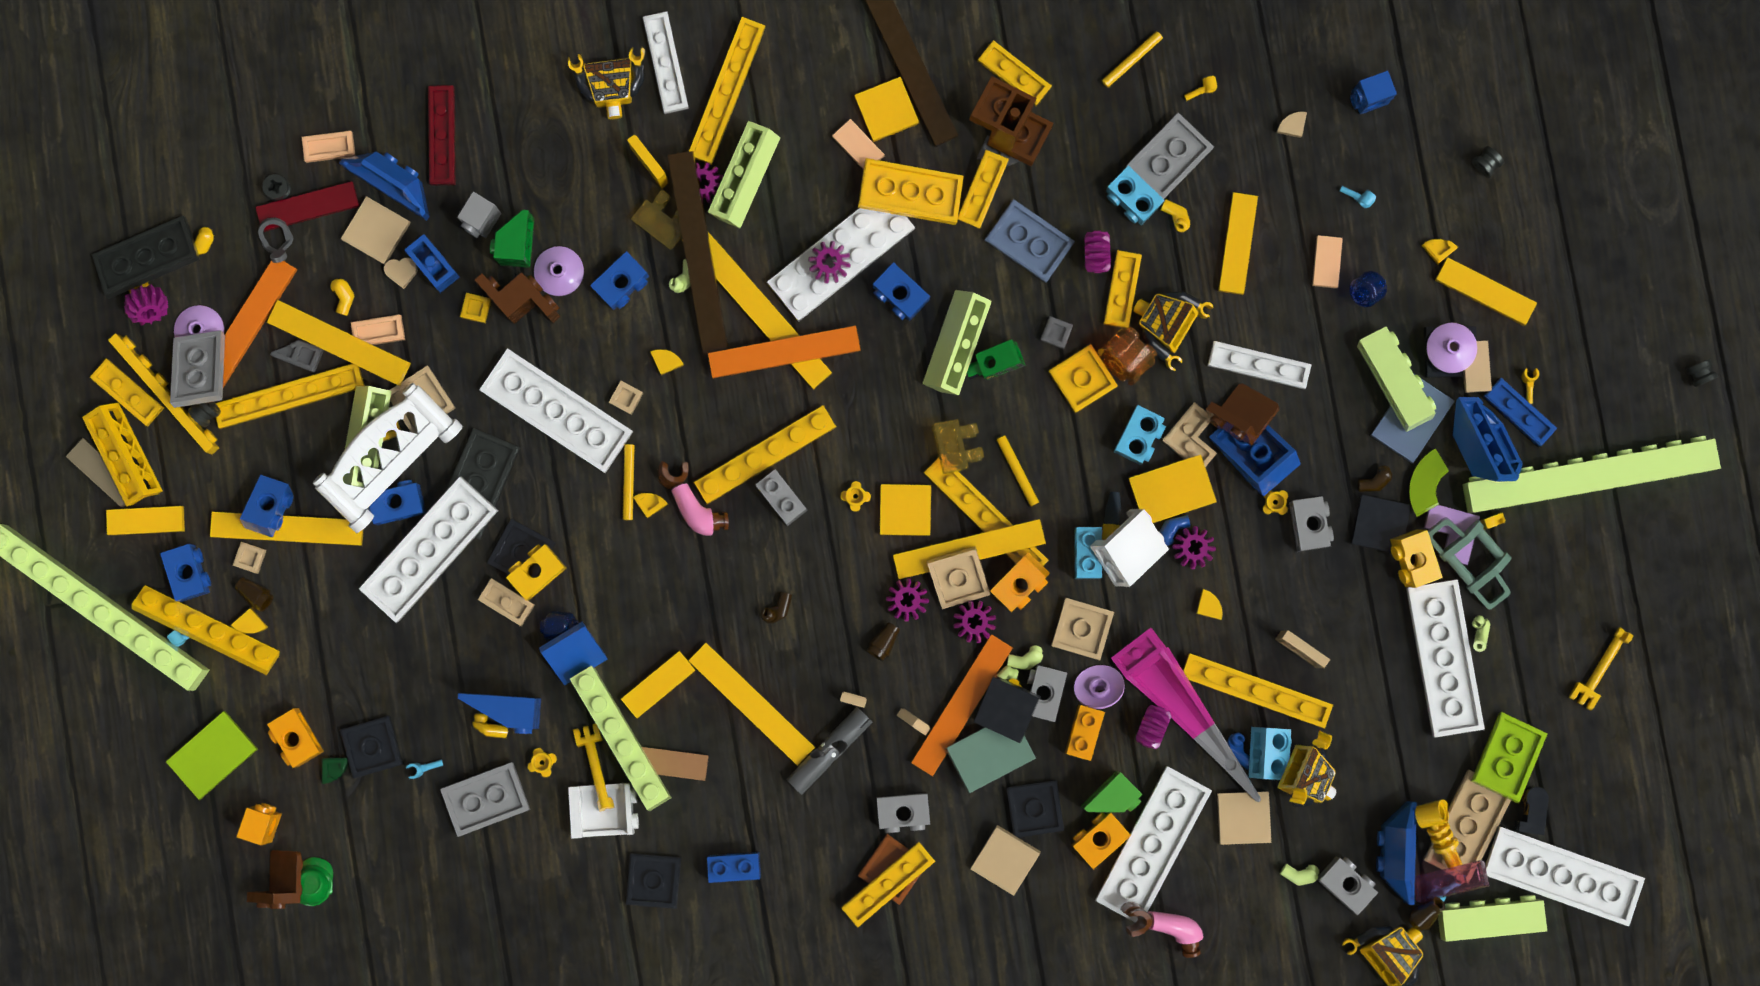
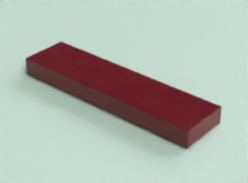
M453 85L428 86L429 184L431 186L456 185L455 87Z
M351 181L257 206L256 211L260 224L267 218H278L289 226L357 208L360 205L354 182ZM271 224L266 226L263 232L278 229L281 227L275 224Z

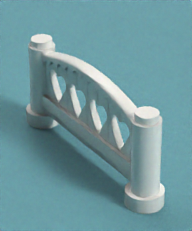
M410 384L403 391L405 399L402 402L381 413L353 438L338 459L331 474L326 475L322 473L313 481V484L316 486L315 489L350 522L349 527L355 533L363 530L374 518V515L367 508L437 437L444 443H447L463 427L457 419L452 420L419 385ZM411 412L414 415L417 434L401 431L397 428V421L404 419L405 413ZM387 431H395L399 452L379 446L380 438L386 437ZM376 448L378 450L382 470L366 467L361 464V458L364 455H368L369 449ZM353 466L360 468L364 488L348 485L343 482V476L346 473H350V469Z

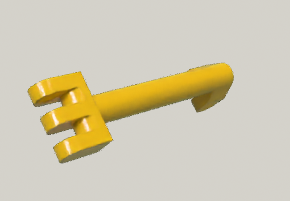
M1618 627L1612 642L1586 685L1584 686L1577 682L1569 698L1574 700L1580 692L1582 694L1577 703L1583 705L1590 698L1586 708L1591 711L1595 707L1601 695L1594 692L1621 645L1623 643L1628 644L1632 640L1633 635Z
M593 724L595 734L592 735L589 726L583 727L585 737H581L578 728L573 729L576 745L578 747H586L598 797L597 805L599 812L615 808L613 799L607 795L595 742L603 741L597 724Z

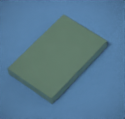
M986 727L945 748L968 793L1036 759L1025 736L1022 742L1018 743Z

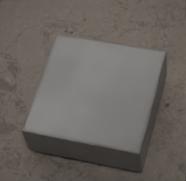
M1050 316L1041 341L1064 349L1073 325Z

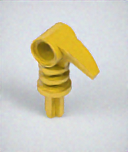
M1442 799L1416 806L1415 816L1417 823L1421 828H1427V833L1432 843H1434L1433 849L1435 853L1442 854L1449 870L1456 871L1461 868L1462 861L1456 850L1459 842L1453 836L1454 834L1448 823V803Z

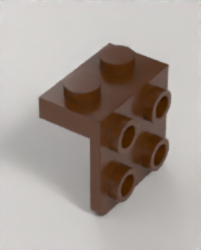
M1239 384L1222 407L1211 402L1206 411L1212 425L1218 429H1224L1235 439L1243 440L1252 446L1280 408L1277 402L1245 384Z
M272 850L270 853L269 891L247 892V902L257 903V908L285 909L286 904L300 903V896L302 894L301 870L303 868L301 853L299 851Z

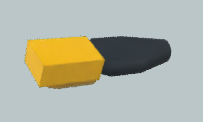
M1110 492L1105 511L1102 540H1106L1120 527L1118 525L1121 512L1119 492Z

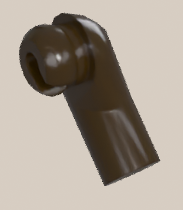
M1382 465L1378 467L1377 474L1373 479H1358V492L1381 491L1392 479L1390 468Z
M780 592L778 603L762 610V620L766 623H775L784 619L788 614L792 595Z

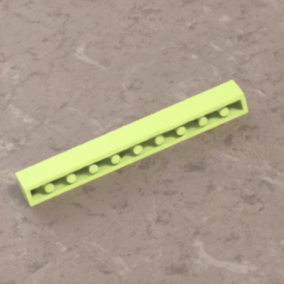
M1706 436L1691 438V443L1683 445L1681 440L1667 442L1666 448L1657 449V444L1641 447L1642 452L1633 453L1632 449L1617 451V456L1608 458L1607 453L1592 456L1593 461L1583 462V458L1567 460L1568 465L1559 466L1558 462L1543 464V469L1534 471L1533 466L1521 468L1517 481L1495 482L1479 477H1470L1468 483L1462 484L1467 512L1471 514L1721 469L1716 440H1707Z
M0 524V557L187 691H195L210 671L207 667L179 647L173 645L165 637L10 526Z

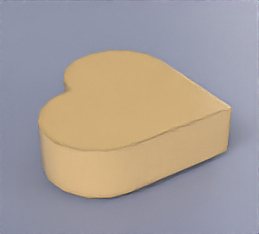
M403 258L400 261L392 259L386 262L384 266L385 274L403 289H405L418 271V266L411 258Z

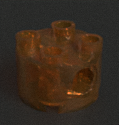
M1130 326L1126 329H1119L1110 341L1098 349L1099 356H1105L1102 362L1109 371L1122 382L1126 379L1129 380L1127 385L1130 386L1135 385L1142 374L1155 365L1154 357L1157 356L1155 349L1149 344L1145 345L1139 339L1137 331Z

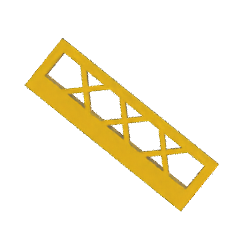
M119 403L98 406L82 417L126 506L134 505L145 497L158 495L163 491ZM109 411H113L117 421L112 418ZM121 434L126 437L128 444L123 440ZM132 456L137 459L139 466L135 464ZM143 479L148 481L151 489H147Z

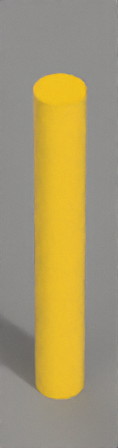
M1156 31L1101 80L1107 88L1110 87L1163 39L1161 34Z
M1006 436L997 439V442L1030 507L1039 503Z
M630 444L624 445L623 520H633L635 445Z

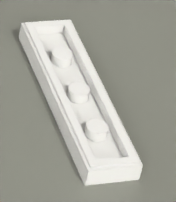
M666 11L644 16L643 20L664 114L689 109L668 13Z
M1213 341L1207 365L1300 389H1306L1311 364L1217 341Z

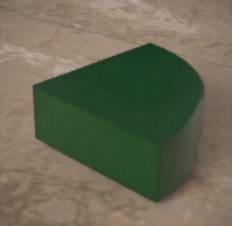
M322 758V784L331 783L340 778L348 766V758Z

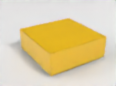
M466 293L460 317L486 324L492 299Z

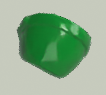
M310 857L303 862L301 870V904L306 906L320 905L333 893V869L331 864L325 859Z

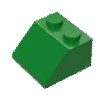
M522 210L498 230L495 239L491 240L490 254L494 255V259L500 266L530 268L534 217L529 210Z

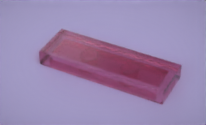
M1482 860L1415 876L1416 902L1419 903L1429 901L1434 897L1443 898L1489 887L1485 862Z

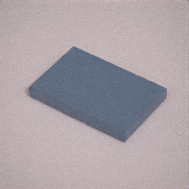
M1014 199L985 239V242L1045 283H1047L1075 243L1074 240Z
M1421 379L1424 385L1422 390L1426 397L1430 396L1436 405V410H1434L1436 414L1433 419L1406 432L1390 405L1370 435L1410 463H1414L1454 403L1453 399Z

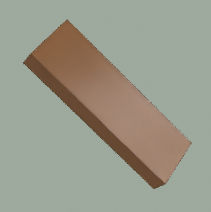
M642 747L658 775L706 781L708 755Z

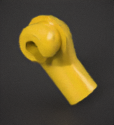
M1165 199L1161 211L1172 215L1175 229L1178 232L1188 230L1190 219L1186 208Z
M208 227L201 228L195 240L199 255L207 253L214 240L212 230Z
M335 279L331 282L330 287L340 299L336 313L348 316L354 299V293L348 282L344 279Z
M476 713L474 715L472 724L476 730L488 737H507V727L487 723L488 716L485 714Z

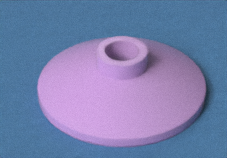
M557 246L545 250L537 258L534 266L535 280L544 289V292L553 296H565L572 293L579 287L584 276V267L580 257L573 250L566 247ZM555 266L562 267L560 274L553 272Z
M201 305L192 306L184 310L178 316L174 325L175 338L195 335L193 332L195 325H200L201 327L200 332L196 334L222 330L224 333V323L220 315L213 309Z
M1446 323L1437 327L1430 334L1426 346L1427 355L1430 362L1437 369L1446 373L1461 372L1473 363L1477 354V342L1472 332L1465 326L1457 323ZM1454 342L1458 345L1457 351L1450 349V343Z
M1096 665L1085 669L1078 675L1074 684V692L1078 701L1084 706L1093 709H1103L1114 705L1120 700L1125 689L1122 675L1116 669L1106 665Z

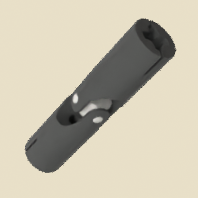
M856 707L786 780L802 795L873 722ZM839 741L838 747L834 748L832 743Z

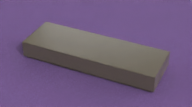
M82 438L66 457L120 507H124L125 503L100 452L85 438Z

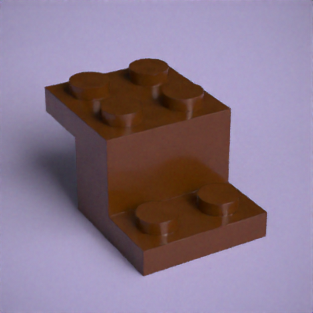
M991 76L969 119L992 131L987 143L988 146L1031 167L1054 124L1032 113L1036 97Z
M521 272L504 288L492 276L486 278L483 273L475 279L514 324L536 305L553 323L561 317L556 312L560 309L559 306L548 294L541 295L540 292L544 289L531 274L526 277Z

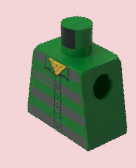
M1011 339L977 353V361L969 365L967 374L970 380L981 375L989 380L1024 367L1026 364L1018 343ZM995 358V366L989 368V360Z

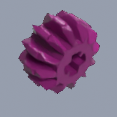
M705 162L703 169L700 168L699 163H696L699 181L702 182L701 179H706L709 184L708 187L705 185V189H700L702 202L703 198H706L707 203L710 205L712 204L711 196L715 197L723 175H716L719 171L716 166L709 171V163Z
M1101 230L1087 232L1085 235V269L1088 272L1094 273L1109 271L1111 267L1110 235L1108 232H1101Z
M834 241L830 242V248H826V244L821 242L822 251L814 247L812 252L817 257L811 256L808 258L810 263L815 264L809 267L810 272L818 271L815 275L816 280L821 279L824 275L825 284L829 283V277H833L834 282L838 283L837 274L844 278L847 276V273L842 268H851V264L845 262V260L850 258V254H841L844 250L843 245H840L835 250ZM828 257H830L831 260L837 261V263L833 262L834 267L829 268L828 265L822 264L826 263L825 259Z
M152 284L147 287L140 285L139 289H131V294L125 295L124 309L132 323L139 322L141 326L145 323L152 325L153 321H161V316L167 315L168 300L160 287L154 288Z
M1197 526L1192 528V535L1187 528L1183 529L1185 538L1181 535L1175 536V539L1181 544L1172 545V549H1180V553L1175 554L1174 558L1178 559L1183 556L1184 559L1180 564L1183 567L1190 561V569H1195L1196 560L1201 568L1205 567L1203 558L1208 561L1213 559L1207 551L1213 552L1216 550V547L1208 546L1207 544L1212 542L1214 538L1209 537L1205 540L1204 537L1207 534V530H1202L1198 535ZM1191 541H1194L1193 544H1199L1200 548L1197 549V555H1194V552L1190 553L1188 551Z
M911 579L906 580V587L903 588L902 582L898 580L896 583L900 589L899 591L893 587L889 588V591L896 596L886 597L888 602L895 601V604L889 606L888 610L899 609L894 616L896 619L904 612L905 622L909 621V613L912 612L913 618L917 620L919 617L915 611L916 609L922 613L926 612V609L919 604L929 603V599H920V596L926 594L927 590L923 589L917 592L916 590L921 584L918 581L911 588ZM909 593L908 596L910 594L914 596L911 607H906L907 604L905 606L901 604L900 601L903 600V594Z
M971 600L968 601L969 611L963 605L959 607L964 613L963 616L957 613L954 614V618L962 620V623H955L953 626L954 628L963 627V630L958 633L959 637H962L966 632L969 633L966 642L970 643L972 635H975L976 642L980 643L981 637L979 633H982L988 639L990 634L985 629L995 630V626L988 624V621L995 620L996 616H986L992 609L990 606L981 611L982 601H979L977 609H974V604ZM978 615L980 617L978 620L982 621L981 626L977 625L975 629H972L969 626L971 623L968 624V618Z
M1150 705L1139 727L1136 741L1147 748H1159L1170 722L1171 713L1160 706Z

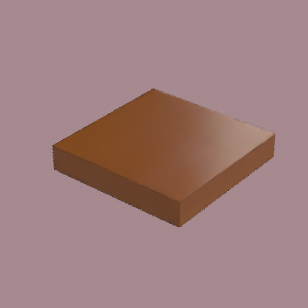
M887 834L858 876L868 883L872 882L909 849ZM920 875L895 895L892 900L900 905Z

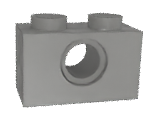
M473 192L458 215V219L462 222L461 227L475 238H478L479 235L487 238L502 213L495 204Z
M776 469L756 484V487L787 526L807 511Z
M1323 496L1289 502L1297 552L1330 547V541L1334 540L1332 527L1327 525L1326 517L1330 513L1328 502H1324ZM1309 517H1314L1318 521V528L1315 531L1307 527L1306 522Z
M1036 665L1035 670H1030L1027 684H1031L1030 692L1036 694L1038 687L1042 685L1047 686L1050 690L1048 699L1039 700L1033 717L1055 722L1067 676L1066 672Z
M927 793L877 797L879 829L885 828V833L900 832V827L910 826V831L925 830V825H930ZM901 806L908 807L911 810L910 818L907 820L898 819L896 816L897 809Z
M1336 856L1321 872L1317 880L1350 911L1359 915L1377 895L1378 892L1373 888L1376 884L1365 874L1362 877L1354 871L1356 866L1348 858L1344 857L1342 860ZM1347 877H1352L1354 879V887L1346 891L1343 888V881Z

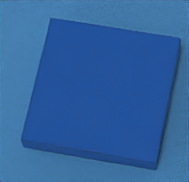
M583 621L539 647L541 654L564 685L571 682L570 678L588 667H596L607 660L605 653Z

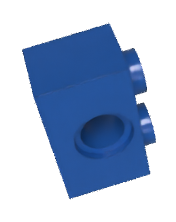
M1386 71L1359 81L1351 91L1350 100L1354 109H1358L1359 114L1388 105L1397 95L1389 72Z
M424 234L405 249L406 253L439 292H442L460 278Z
M626 251L590 286L612 310H615L617 307L621 309L629 302L630 298L628 296L633 291L639 292L648 283L646 279L649 275ZM619 277H626L628 279V284L625 288L619 289L615 286V282Z
M894 262L873 284V288L876 290L874 295L883 303L888 301L894 307L892 309L894 314L901 320L906 318L910 321L930 300V295ZM897 288H903L906 290L907 296L902 300L894 298L893 291Z
M260 475L240 517L244 528L273 538L275 531H278L282 526L283 514L286 508H290L294 496L289 484ZM274 504L270 510H263L266 505Z
M406 480L397 483L398 487L387 488L369 506L370 512L374 515L372 519L373 524L382 525L427 514L420 484L412 483V480ZM399 495L402 503L398 508L393 509L390 504L391 498Z
M187 544L160 553L175 601L184 602L210 593L209 586H211V580L208 573L203 571L201 562H204L200 548H196L193 544ZM190 565L193 574L189 579H185L183 569Z
M759 852L709 855L707 857L709 883L757 880L761 878Z

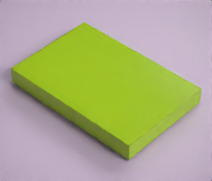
M223 711L168 759L166 763L198 800H201L257 751L258 748L228 713Z
M1500 712L1471 782L1519 803L1548 733Z

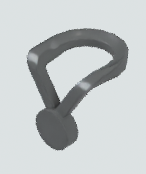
M267 218L259 225V238L264 249L272 253L270 255L272 262L279 263L287 258L285 250L292 244L293 235L287 224L281 219ZM268 225H278L284 231L286 242L278 250L271 247L265 239L263 231Z

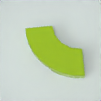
M1436 449L1429 452L1419 462L1411 478L1410 501L1416 517L1439 505L1436 497L1437 485L1440 479L1449 472Z

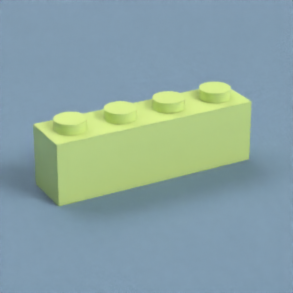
M748 121L708 213L722 222L741 228L780 140L777 134L769 128Z
M955 290L923 381L924 385L942 393L960 394L992 301L974 292Z
M1384 327L1359 340L1357 347L1404 430L1408 432L1433 419L1436 414L1434 411L1436 410V405L1430 396L1426 397L1422 390L1424 385L1421 378L1417 374L1414 375L1410 369L1412 364L1406 353L1402 354L1398 348L1399 341L1393 331L1389 332L1388 328Z
M356 386L345 449L368 423L389 409L392 391L371 386ZM383 437L380 438L378 442L381 448L383 443ZM376 448L369 449L368 455H364L361 458V464L378 469L380 460L378 450ZM353 466L350 469V473H346L343 476V482L348 485L364 488L360 468Z
M1535 895L1520 896V901H1510L1509 897L1496 898L1495 903L1485 904V900L1469 901L1470 906H1460L1458 902L1446 903L1445 909L1438 917L1440 938L1446 942L1547 931L1544 901L1536 899Z

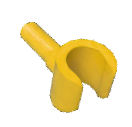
M1209 76L1203 78L1204 87L1184 95L1186 100L1188 101L1203 93L1215 92L1217 89L1216 77Z
M1527 368L1521 375L1522 381L1526 383V400L1530 404H1533L1534 382L1539 377V370L1537 368L1533 371L1534 378L1528 377Z

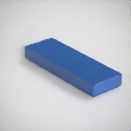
M1502 378L1492 386V391H1488L1483 396L1484 399L1538 447H1541L1557 429L1556 426Z

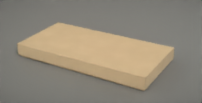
M1467 770L1448 808V823L1454 834L1453 836L1459 842L1456 850L1462 861V867L1456 871L1449 870L1442 854L1435 853L1432 841L1422 859L1469 884L1511 800L1471 782L1474 772L1471 770Z

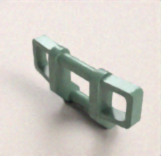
M1444 517L1428 530L1432 545L1440 553L1439 557L1444 562L1447 561L1467 584L1466 588L1469 592L1474 593L1487 609L1494 608L1510 595V590L1499 573L1510 562L1511 556L1507 552H1503L1487 534L1480 520L1475 521L1463 532L1449 518ZM1448 525L1460 537L1443 550L1434 540L1433 535L1443 526ZM1477 536L1496 560L1490 567L1474 578L1455 554ZM1496 577L1503 587V592L1493 600L1487 601L1478 590Z

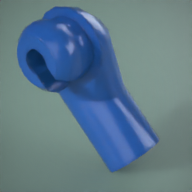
M1188 515L1168 519L1164 522L1159 532L1164 537V542L1167 546L1173 544V538L1177 530L1190 527Z
M1234 733L1228 738L1227 744L1240 765L1248 770L1250 756L1244 753L1243 742L1245 738L1241 733Z

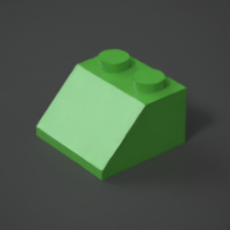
M1115 771L1081 807L1087 812H1125L1126 810L1131 812L1140 804L1141 800L1139 797L1142 793L1121 772Z

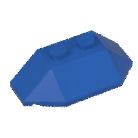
M372 152L341 159L339 164L424 220H428L429 212L423 183L417 178L419 173L408 166L404 169L396 164L398 160L386 152L384 155Z
M1459 397L1456 400L1453 437L1472 476L1495 482L1517 481L1523 463L1503 423L1490 409L1483 405V401L1479 397Z
M1407 801L1381 825V831L1377 832V846H1381V854L1376 859V870L1380 872V877L1402 901L1409 905H1415V809L1417 802Z

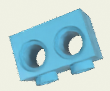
M1129 165L1106 189L1108 193L1107 198L1115 206L1121 205L1126 210L1125 215L1134 224L1138 222L1142 225L1164 202V199ZM1121 183L1128 184L1131 192L1129 194L1120 193L1118 185ZM1140 200L1147 202L1149 210L1145 212L1139 211L1136 208V202Z
M1137 405L1114 452L1139 465L1144 460L1149 462L1155 450L1151 445L1155 438H1161L1166 428L1162 424L1165 418ZM1142 419L1152 421V431L1146 432L1141 428L1140 422ZM1138 441L1142 445V452L1140 454L1132 453L1129 449L1130 442Z
M1076 527L1074 529L1075 579L1102 578V565L1090 547L1096 540H1102V527Z
M1251 727L1249 778L1281 780L1290 759L1291 729Z

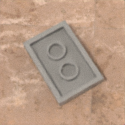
M1177 113L1128 165L1165 199L1210 153L1214 146Z
M222 330L173 338L170 403L174 408L222 400L225 334Z
M513 762L440 789L457 837L530 810Z

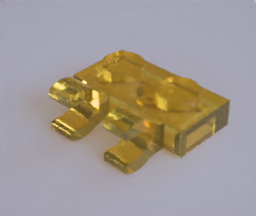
M661 190L652 204L645 200L631 220L672 250L682 237L678 210L672 219L661 211L672 198L664 190Z
M957 419L932 425L943 474L967 470L969 468L968 462H978L984 458L982 447L965 451L962 438L976 437V434L979 433L977 423L959 426Z

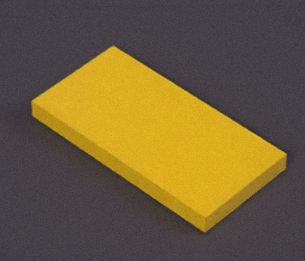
M866 158L858 208L956 225L963 176Z

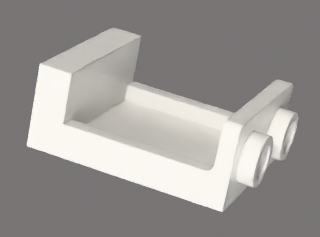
M1130 509L1127 512L1129 518L1106 540H1096L1090 546L1115 586L1130 587L1169 550L1164 542V537L1157 531L1152 523L1151 516L1144 509Z
M605 784L607 795L613 799L615 808L605 809L602 812H599L595 785L569 787L571 839L592 836L633 835L635 833L634 829L639 828L638 813H633V803H637V792L632 788V784Z

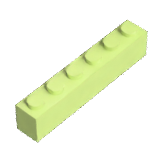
M590 666L570 678L646 809L651 811L671 799L672 797L596 669Z

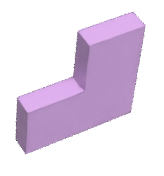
M1438 505L1427 512L1424 528L1430 529L1441 519L1447 517L1465 532L1471 524L1480 519V516ZM1448 525L1443 526L1437 531L1448 534L1444 549L1460 537ZM1474 539L1455 554L1464 565H1468Z

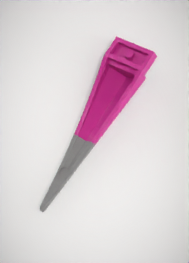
M1152 628L1145 631L1111 657L1127 680L1157 706L1169 711L1171 718L1203 747L1255 801H1261L1259 794L1169 647L1166 648Z

